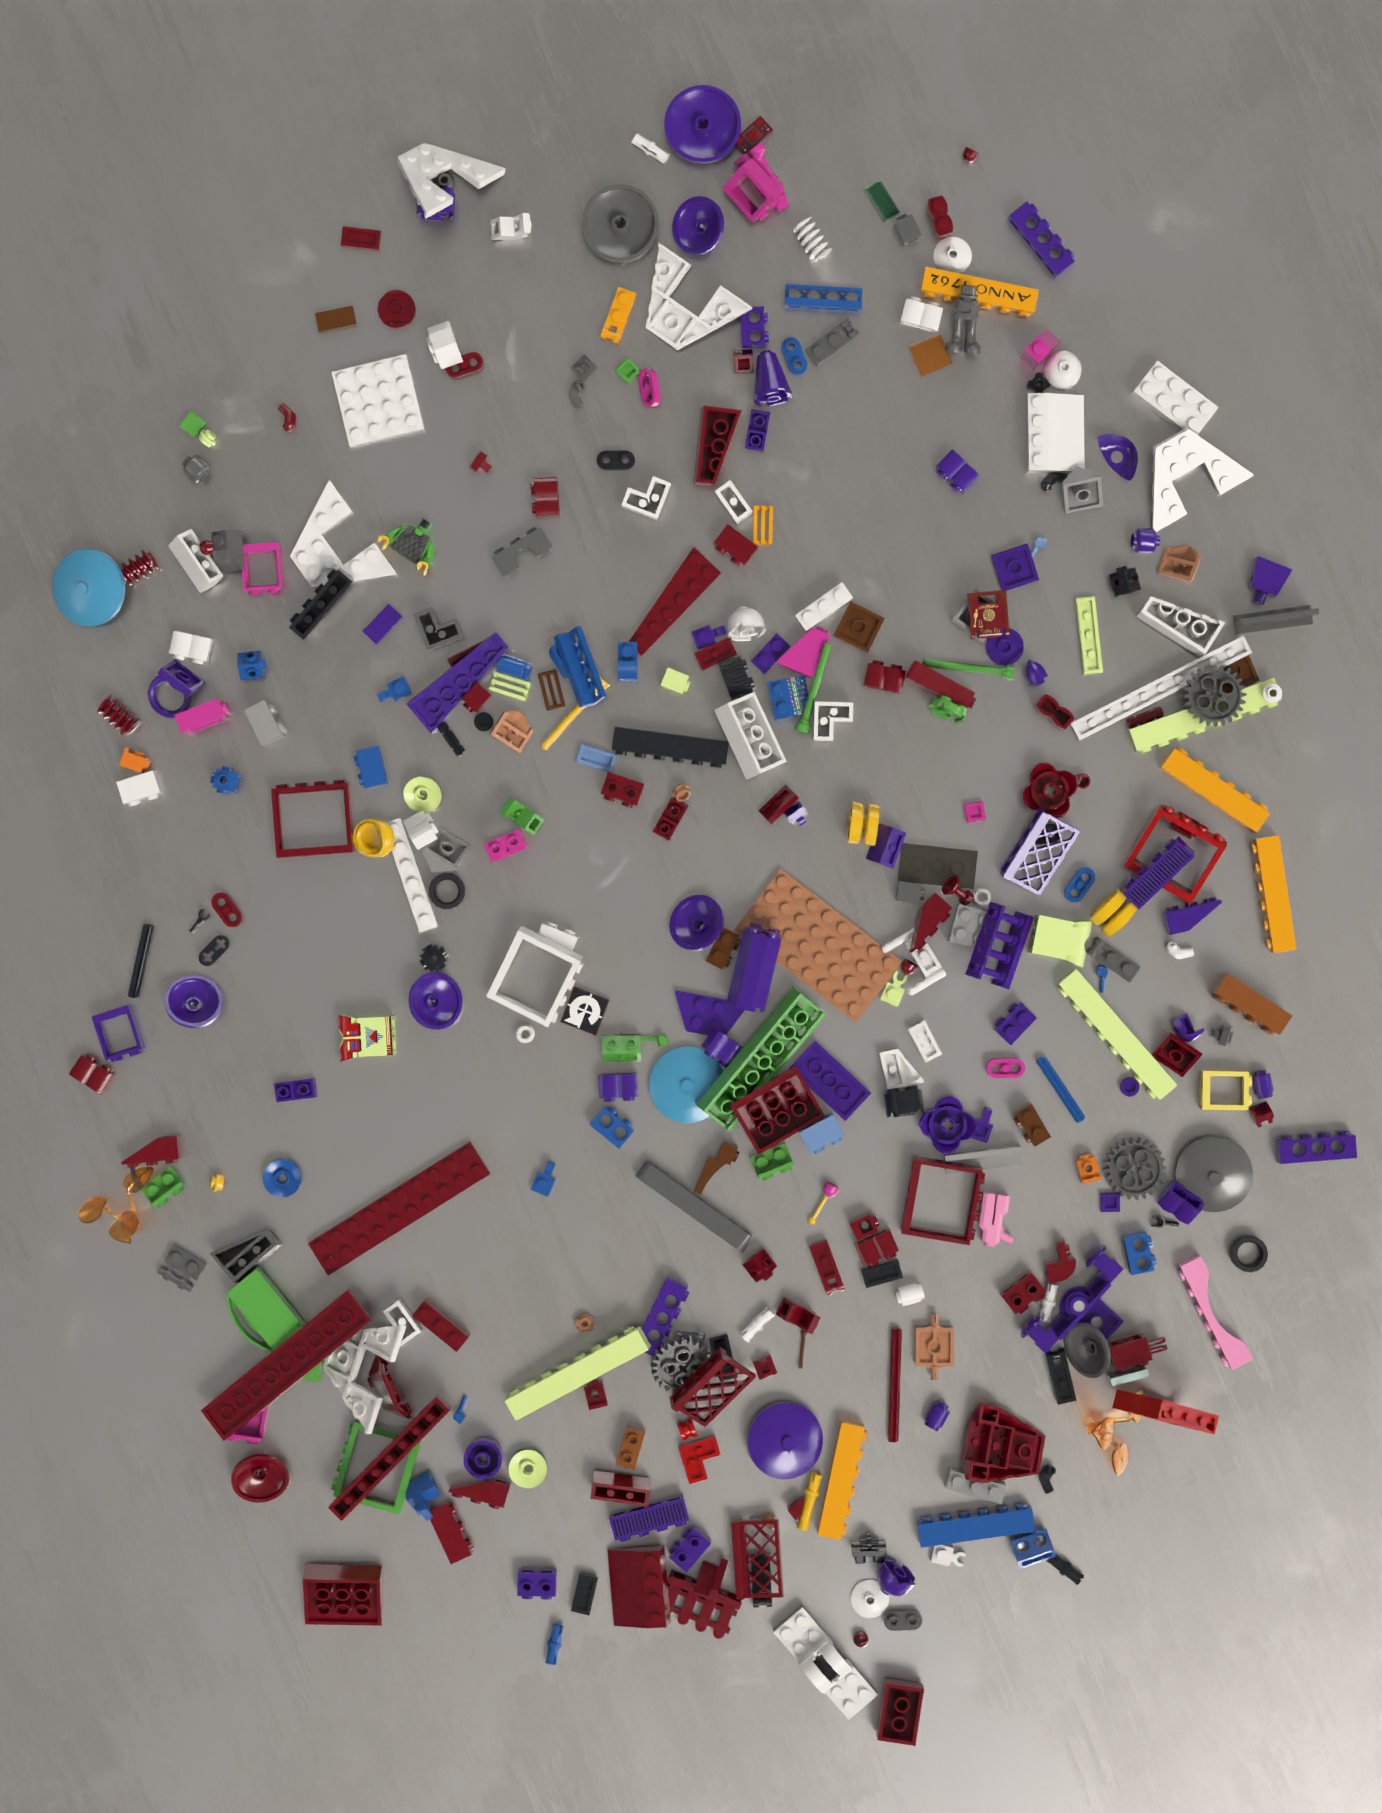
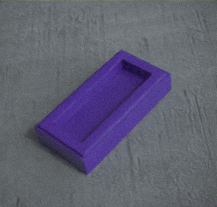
M388 604L369 623L363 632L377 645L403 617Z

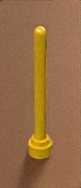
M600 677L605 690L609 684ZM577 703L541 744L542 749H548L584 707L579 708Z

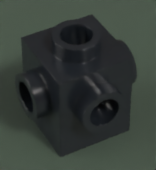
M1127 566L1116 568L1115 573L1109 574L1115 597L1141 590L1135 567L1127 569Z
M430 944L422 949L423 954L420 955L422 958L420 963L425 970L433 971L435 969L438 972L446 966L444 963L448 961L446 958L448 954L443 946L439 947L438 944L432 946ZM430 955H436L437 959L435 962L430 961Z

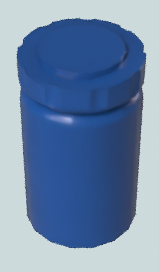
M503 653L498 660L496 671L518 679L523 678L524 681H527L530 677L533 663H527V661Z

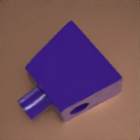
M1260 556L1256 557L1249 583V589L1257 591L1253 602L1264 605L1267 596L1276 597L1292 569Z

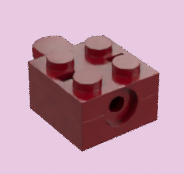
M1143 1333L1108 1342L1111 1353V1366L1115 1370L1123 1372L1129 1370L1130 1366L1138 1365V1367L1148 1365L1149 1361L1153 1360L1151 1354L1168 1349L1167 1345H1159L1166 1342L1165 1337L1148 1341Z

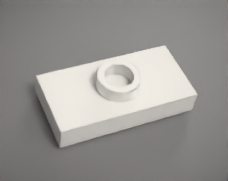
M925 1020L908 1028L925 1063L942 1055Z

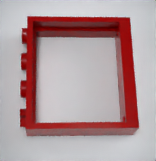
M1159 804L1126 858L1124 866L1137 873L1143 865H1146L1137 860L1136 857L1161 816L1217 847V850L1192 890L1173 879L1162 887L1191 904L1226 849L1227 841L1221 837V834L1209 832L1205 825L1195 824L1189 816L1185 814L1179 815L1174 812L1175 809L1173 807Z
M1119 1389L1116 1390L1112 1407L1214 1435L1219 1415Z

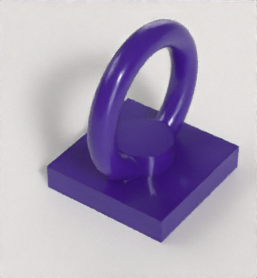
M175 659L163 666L157 673L158 676L152 680L148 689V699L152 708L158 714L167 718H175V714L189 709L192 702V694L200 690L206 682ZM167 681L172 688L184 694V702L180 708L171 711L164 709L158 703L156 689L160 683Z

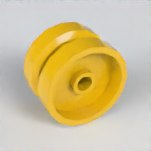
M852 801L847 827L848 843L858 844L861 833H864V844L875 846L879 821V804L869 803L866 815H864L863 803Z
M1120 889L1108 897L1090 916V920L1095 925H1100L1106 921L1101 931L1108 938L1125 926L1138 910L1131 901L1120 907L1126 900V896Z

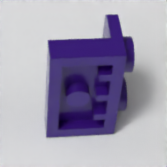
M1015 1002L1007 1010L1009 1014L1005 1018L1001 1016L994 1024L996 1026L994 1031L1010 1046L1037 1019L1022 1002L1018 1004Z

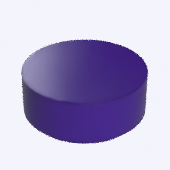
M1124 1078L1120 1083V1091L1125 1096H1135L1139 1091V1083L1134 1078Z

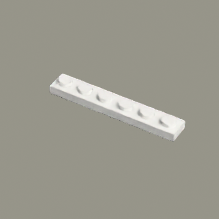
M398 818L387 822L394 832L395 843L392 853L419 932L438 927L402 819Z

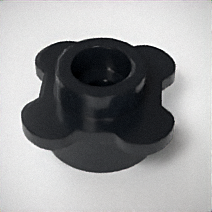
M1038 372L1032 380L1028 381L1027 385L1035 393H1043L1051 384L1043 377L1041 372Z

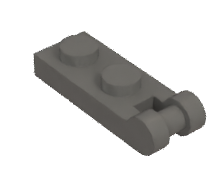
M848 318L805 350L816 366L859 335L857 329L854 330L850 325L851 321ZM844 329L848 333L846 337H843L840 333Z
M1096 937L1093 941L1094 944L1091 948L1087 949L1086 953L1130 983L1140 969V966ZM1100 947L1105 950L1101 956L1097 953Z

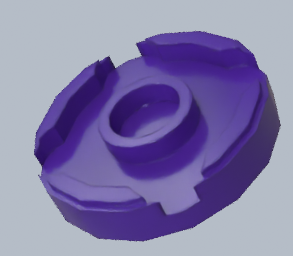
M1009 628V636H1005L1004 629H1002V637L987 638L985 645L986 654L995 664L1001 666L1012 665L1022 656L1024 649L1023 639L1014 629Z

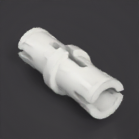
M639 133L635 135L631 144L645 151L647 156L651 155L662 164L670 156V153L658 147L656 142L649 141Z
M1047 1282L1045 1295L1041 1300L1040 1321L1051 1322L1053 1308L1057 1303L1055 1299L1059 1287L1058 1284H1049Z
M766 1306L756 1318L750 1320L751 1323L739 1333L740 1336L749 1342L759 1330L762 1331L764 1329L763 1326L775 1314Z

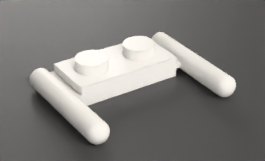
M914 928L882 946V951L887 953L904 943L909 951ZM927 943L920 951L917 949L912 953L909 951L926 978L908 989V994L911 996L946 975Z

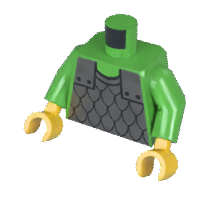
M425 519L421 520L417 528L410 523L397 526L385 535L379 536L376 544L378 542L384 543L381 548L382 550L388 545L391 549L417 565L416 572H418V569H423L424 576L427 574L428 567L434 559L435 545L432 542L433 539L426 534L432 524Z

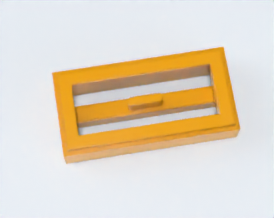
M754 505L753 543L755 545H772L773 506ZM758 510H761V541L757 540ZM765 510H769L768 541H765Z

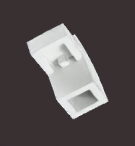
M522 213L514 217H497L490 220L491 240H515L528 237L527 234L531 233L529 213Z

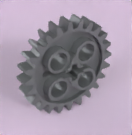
M1213 664L1211 670L1206 665L1204 666L1205 672L1199 668L1197 670L1198 676L1193 673L1191 675L1193 681L1187 680L1190 687L1184 688L1188 692V694L1183 696V698L1188 699L1184 706L1191 707L1187 712H1194L1195 714L1192 719L1199 717V724L1205 720L1207 727L1211 722H1213L1214 727L1218 726V722L1224 726L1225 720L1229 723L1233 722L1231 716L1238 718L1239 715L1236 711L1242 712L1243 708L1240 707V704L1246 703V701L1241 699L1247 695L1241 692L1246 687L1239 685L1242 678L1236 680L1237 672L1231 675V668L1224 671L1223 665L1217 669L1216 665ZM1205 679L1212 682L1211 689H1206L1203 686ZM1217 679H1219L1220 683L1216 692V695L1219 696V698L1215 699L1213 712H1210V707L1213 702V696H1210V694L1215 692ZM1223 684L1230 685L1231 692L1229 694L1222 691ZM1200 698L1207 700L1208 706L1206 708L1200 707ZM1222 702L1226 705V712L1218 710V703Z
M1132 1137L1131 1143L1124 1139V1145L1117 1142L1118 1149L1111 1147L1114 1153L1113 1155L1107 1154L1110 1161H1104V1163L1109 1165V1168H1105L1103 1171L1109 1172L1105 1179L1112 1180L1108 1186L1115 1185L1113 1190L1115 1193L1121 1190V1197L1127 1193V1199L1130 1200L1132 1195H1134L1135 1200H1138L1139 1195L1146 1199L1147 1192L1153 1195V1188L1159 1190L1156 1184L1164 1183L1160 1180V1177H1165L1166 1174L1162 1173L1161 1170L1167 1167L1161 1165L1165 1159L1159 1158L1162 1154L1161 1151L1155 1152L1156 1145L1149 1147L1150 1141L1143 1144L1142 1138L1136 1143L1135 1138ZM1143 1151L1146 1154V1158L1144 1161L1139 1162L1136 1156L1139 1152ZM1130 1152L1133 1155L1134 1164L1139 1166L1137 1173L1141 1180V1185H1138L1135 1172L1130 1170L1133 1168L1129 1158ZM1125 1157L1128 1163L1126 1167L1121 1168L1118 1165V1161ZM1145 1170L1152 1172V1176L1148 1180H1144L1142 1177ZM1127 1176H1132L1134 1180L1130 1186L1124 1184V1179Z
M681 1335L680 1340H677L674 1336L673 1342L666 1339V1346L660 1344L661 1350L655 1349L656 1356H652L653 1362L650 1363L651 1372L655 1382H658L660 1387L664 1386L666 1391L672 1388L674 1393L711 1356L709 1348L705 1347V1343H699L698 1338L692 1341L690 1335L687 1340H684L683 1335Z

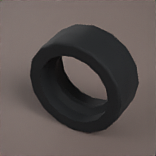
M442 873L436 876L429 885L431 902L442 909L457 907L465 897L463 881L451 873ZM451 880L457 885L458 895L454 901L442 902L438 899L436 887L441 881Z
M1244 1235L1237 1238L1231 1245L1230 1257L1237 1268L1251 1273L1264 1267L1267 1262L1268 1251L1262 1240L1255 1236ZM1244 1243H1254L1260 1250V1258L1252 1265L1243 1264L1238 1258V1249Z

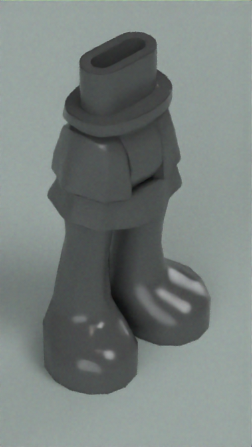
M961 285V293H958L959 298L954 306L952 339L945 344V351H962L964 320H967L964 352L969 354L981 353V346L976 342V323L979 317L978 311L980 310L978 300L975 299L978 298V295H976L977 286Z

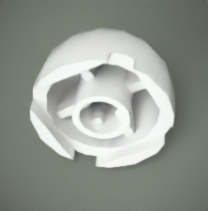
M1057 351L1051 354L1044 363V378L1055 389H1069L1080 379L1082 372L1081 362L1072 352Z
M747 606L737 608L727 621L728 637L731 636L733 641L752 640L750 636L757 635L758 638L766 631L765 622L761 614Z

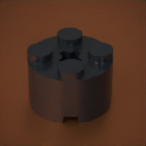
M918 1085L908 1086L905 1088V1091H899V1088L888 1089L886 1094L883 1095L887 1118H890L891 1114H893V1117L915 1115L918 1110L920 1114L925 1112L922 1090L918 1089Z

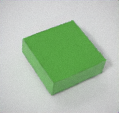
M628 357L615 369V372L628 385L638 376L640 369Z
M190 411L179 426L196 438L207 423Z

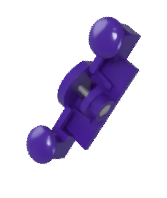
M1105 1245L1095 1248L1086 1260L1087 1268L1094 1264L1100 1270L1087 1286H1074L1064 1292L1059 1302L1060 1315L1046 1330L1038 1324L1041 1316H1035L1023 1326L1021 1338L1027 1335L1035 1341V1345L1046 1354L1078 1322L1091 1324L1094 1317H1100L1102 1324L1096 1328L1102 1332L1106 1340L1120 1327L1124 1321L1100 1300L1101 1296L1112 1286L1110 1283L1124 1269L1113 1258L1110 1259L1103 1253L1106 1249Z

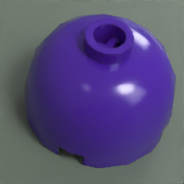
M887 1558L877 1572V1580L881 1591L886 1595L892 1596L907 1594L915 1585L913 1583L916 1580L914 1575L905 1565H902L901 1568L895 1564L897 1560Z

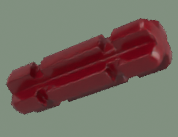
M1161 707L1154 708V711L1149 710L1136 715L1135 718L1134 716L1127 718V725L1130 729L1137 727L1138 724L1141 726L1154 721V718L1160 719L1164 717V712Z

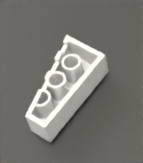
M1152 596L1146 600L1136 616L1198 657H1202L1207 653L1225 624L1224 621L1215 620L1203 614L1200 615L1192 612V610L1177 607L1175 604Z

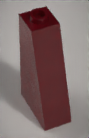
M916 660L912 663L904 679L939 698L942 695L946 696L956 705H962L971 709L976 701V698H974L975 692Z

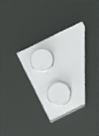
M898 1048L879 1052L887 1090L924 1082Z

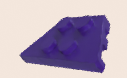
M675 991L687 1032L709 1035L715 1027L727 1035L745 1011L734 1007V1002L732 1001L730 1004L726 1003V999Z

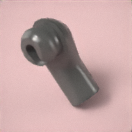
M582 380L573 382L568 393L576 410L584 406L580 398L585 387Z

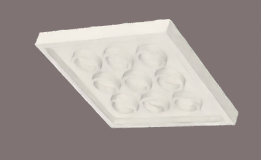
M406 354L332 372L350 448L425 430Z

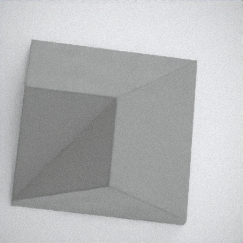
M1076 467L1059 485L1065 514L1103 506L1101 475Z
M439 826L437 828L439 832L436 833L438 839L423 847V855L432 873L457 871L471 845Z

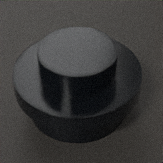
M481 712L475 716L474 725L480 731H488L493 726V718L489 713Z

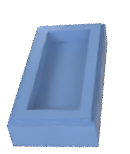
M581 744L575 762L612 773L617 755Z

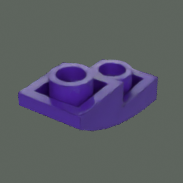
M751 409L745 443L746 449L764 451L770 412Z
M315 1078L274 1083L276 1102L317 1097Z

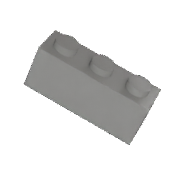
M949 1467L944 1483L945 1488L948 1490L1002 1504L1007 1486L1004 1481L1000 1480L989 1483L966 1480L964 1470Z

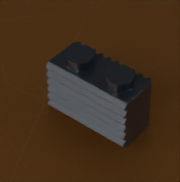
M738 656L718 664L732 701L753 693L755 684L752 677L748 678L746 670H749L745 659L741 660V657Z

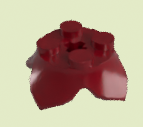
M1038 763L1031 771L1030 782L1023 791V802L1032 810L1036 811L1040 807L1056 818H1062L1070 808L1069 800L1077 790L1078 778L1069 771L1056 770L1049 763ZM1047 785H1049L1050 788H1054L1052 796H1049V794H1045Z

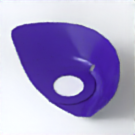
M1099 435L1097 438L1108 465L1121 477L1130 481L1135 475L1138 464V453L1134 444L1128 438L1121 435ZM1119 451L1122 453L1123 459L1120 463H1114L1111 460L1113 452Z

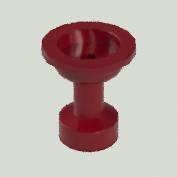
M953 875L943 884L942 893L944 895L955 893L959 896V902L966 906L971 903L974 894L969 890L963 891L960 888L959 877Z

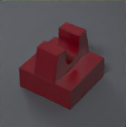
M480 451L469 468L474 472H477L479 468L484 472H488L492 466L484 461L487 455Z
M1267 1101L1249 1108L1250 1114L1258 1128L1262 1127L1261 1122L1268 1121L1269 1124L1273 1123L1274 1114Z
M771 1355L753 1361L759 1380L777 1374Z

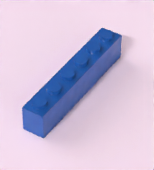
M1027 1503L1017 1504L1015 1508L1000 1506L994 1511L980 1509L978 1513L972 1514L969 1511L960 1512L958 1516L943 1514L937 1519L923 1517L921 1521H917L921 1548L1035 1532L1032 1507L1030 1505L1027 1506Z

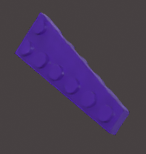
M497 632L493 633L408 701L407 706L427 730L432 733L474 684L505 652L508 645Z

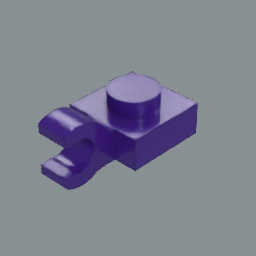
M710 625L692 631L698 650L715 644V637L727 633L724 625L711 630Z
M984 1107L981 1120L975 1118L978 1129L971 1138L984 1143L988 1142L993 1128V1124L988 1123L992 1109Z

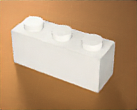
M189 529L177 535L168 547L198 591L202 593L214 587L223 578V574L210 555H204L200 552L199 545L201 542L193 530Z
M842 582L796 614L795 619L806 633L849 603L853 597Z

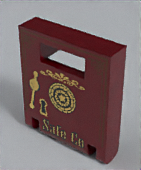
M1006 590L967 593L970 639H975V632H978V639L1002 637V629H1004V635L1009 636ZM995 595V603L978 604V596Z

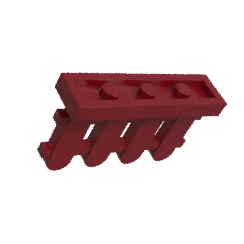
M671 1569L667 1581L669 1583L670 1615L671 1612L678 1614L677 1621L681 1625L687 1624L689 1619L696 1621L695 1628L699 1632L705 1631L707 1626L714 1628L713 1635L717 1639L722 1638L725 1633L729 1634L731 1628L728 1627L732 1615L736 1617L737 1610L741 1607L742 1599L736 1600L735 1593L720 1588L714 1601L693 1593L697 1579ZM678 1595L685 1597L681 1609L674 1606ZM696 1601L703 1604L699 1616L692 1613ZM714 1608L721 1611L717 1622L710 1620Z

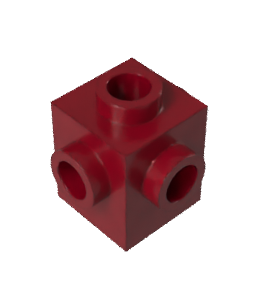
M764 1248L753 1254L742 1264L756 1283L762 1279L764 1281L768 1280L774 1275L772 1271L777 1267Z

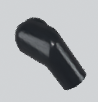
M1049 473L1042 479L1041 489L1046 492L1050 491L1051 486L1056 482L1062 483L1068 474Z
M1051 1465L1043 1467L1039 1475V1481L1045 1494L1054 1491L1050 1480L1053 1474L1056 1473V1468Z

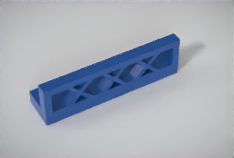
M786 284L784 308L861 312L862 288ZM789 289H797L802 296L800 298L789 297ZM815 290L821 297L819 299L808 298L807 294ZM833 291L840 298L838 300L827 299L826 295ZM850 292L858 293V301L847 300L845 296Z
M581 626L575 627L568 633L557 634L554 640L579 708L597 704L607 695ZM575 634H577V637H578V644L576 643V640H575V637H574ZM582 652L584 653V656H585L584 661H583V659H582ZM588 670L591 672V679L589 678ZM595 687L597 688L599 694L597 697L595 694Z

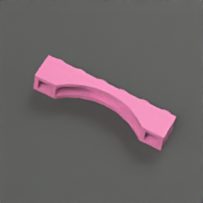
M1196 1255L1178 1264L1180 1270L1177 1272L1182 1281L1186 1280L1189 1286L1186 1290L1191 1298H1195L1197 1302L1195 1308L1199 1315L1203 1314L1206 1320L1203 1324L1208 1333L1212 1332L1214 1336L1212 1342L1217 1350H1221L1223 1355L1220 1357L1225 1367L1229 1366L1233 1370L1253 1360L1245 1343L1226 1332L1212 1313L1207 1294L1210 1273L1202 1257Z

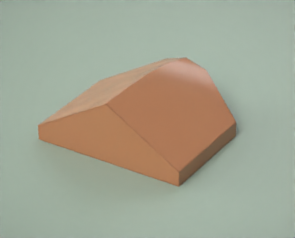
M1185 545L1172 548L1167 547L1157 573L1178 581L1193 582L1201 557L1193 547Z
M517 710L504 711L489 734L516 752L521 753L531 737L533 729L530 727L525 715Z

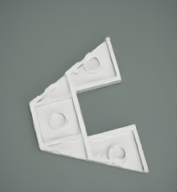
M422 143L397 158V164L403 171L404 178H407L410 184L409 188L413 196L417 198V204L421 205L425 218L453 204V197L430 181L449 169H452L478 189L505 174L504 167L427 143Z
M658 244L659 249L651 289V302L649 303V315L646 322V328L676 350H679L752 310L750 305L721 285L699 317L674 301L670 296L691 265L662 244Z
M1185 428L1153 447L1154 462L1152 471L1154 472L1152 484L1151 528L1158 531L1187 514L1172 481L1204 463L1220 495L1254 475L1190 429Z
M330 480L324 488L290 555L291 559L312 588H317L321 583L325 585L329 580L327 575L333 568L337 571L339 567L354 579L353 582L396 576L397 573L375 543L343 565L322 536L323 533L353 513Z
M406 1325L362 1329L325 1359L323 1370L331 1378L334 1387H338L342 1393V1399L348 1408L353 1411L355 1419L358 1418L365 1429V1434H372L383 1400L379 1395L355 1383L365 1351L368 1350L389 1362H395Z

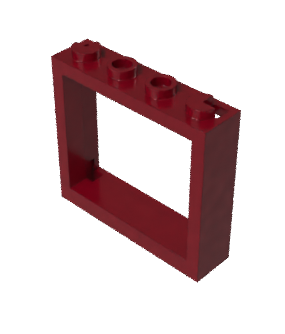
M333 780V784L326 785L325 781L314 782V786H307L306 783H295V787L287 788V784L276 785L275 789H271L276 858L355 852L349 783H345V780ZM335 790L344 791L348 845L284 849L280 795Z
M914 1156L901 1224V1234L970 1245V1240H974L975 1236L973 1224L974 1221L977 1222L979 1210H976L977 1203H981L982 1192L979 1191L980 1185L985 1182V1173H983L982 1167ZM921 1164L975 1173L964 1235L911 1226Z

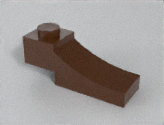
M723 1140L716 1158L708 1156L694 1192L702 1194L708 1181L721 1167L726 1164L730 1165L732 1161L736 1162L739 1151H736L738 1148L736 1145Z

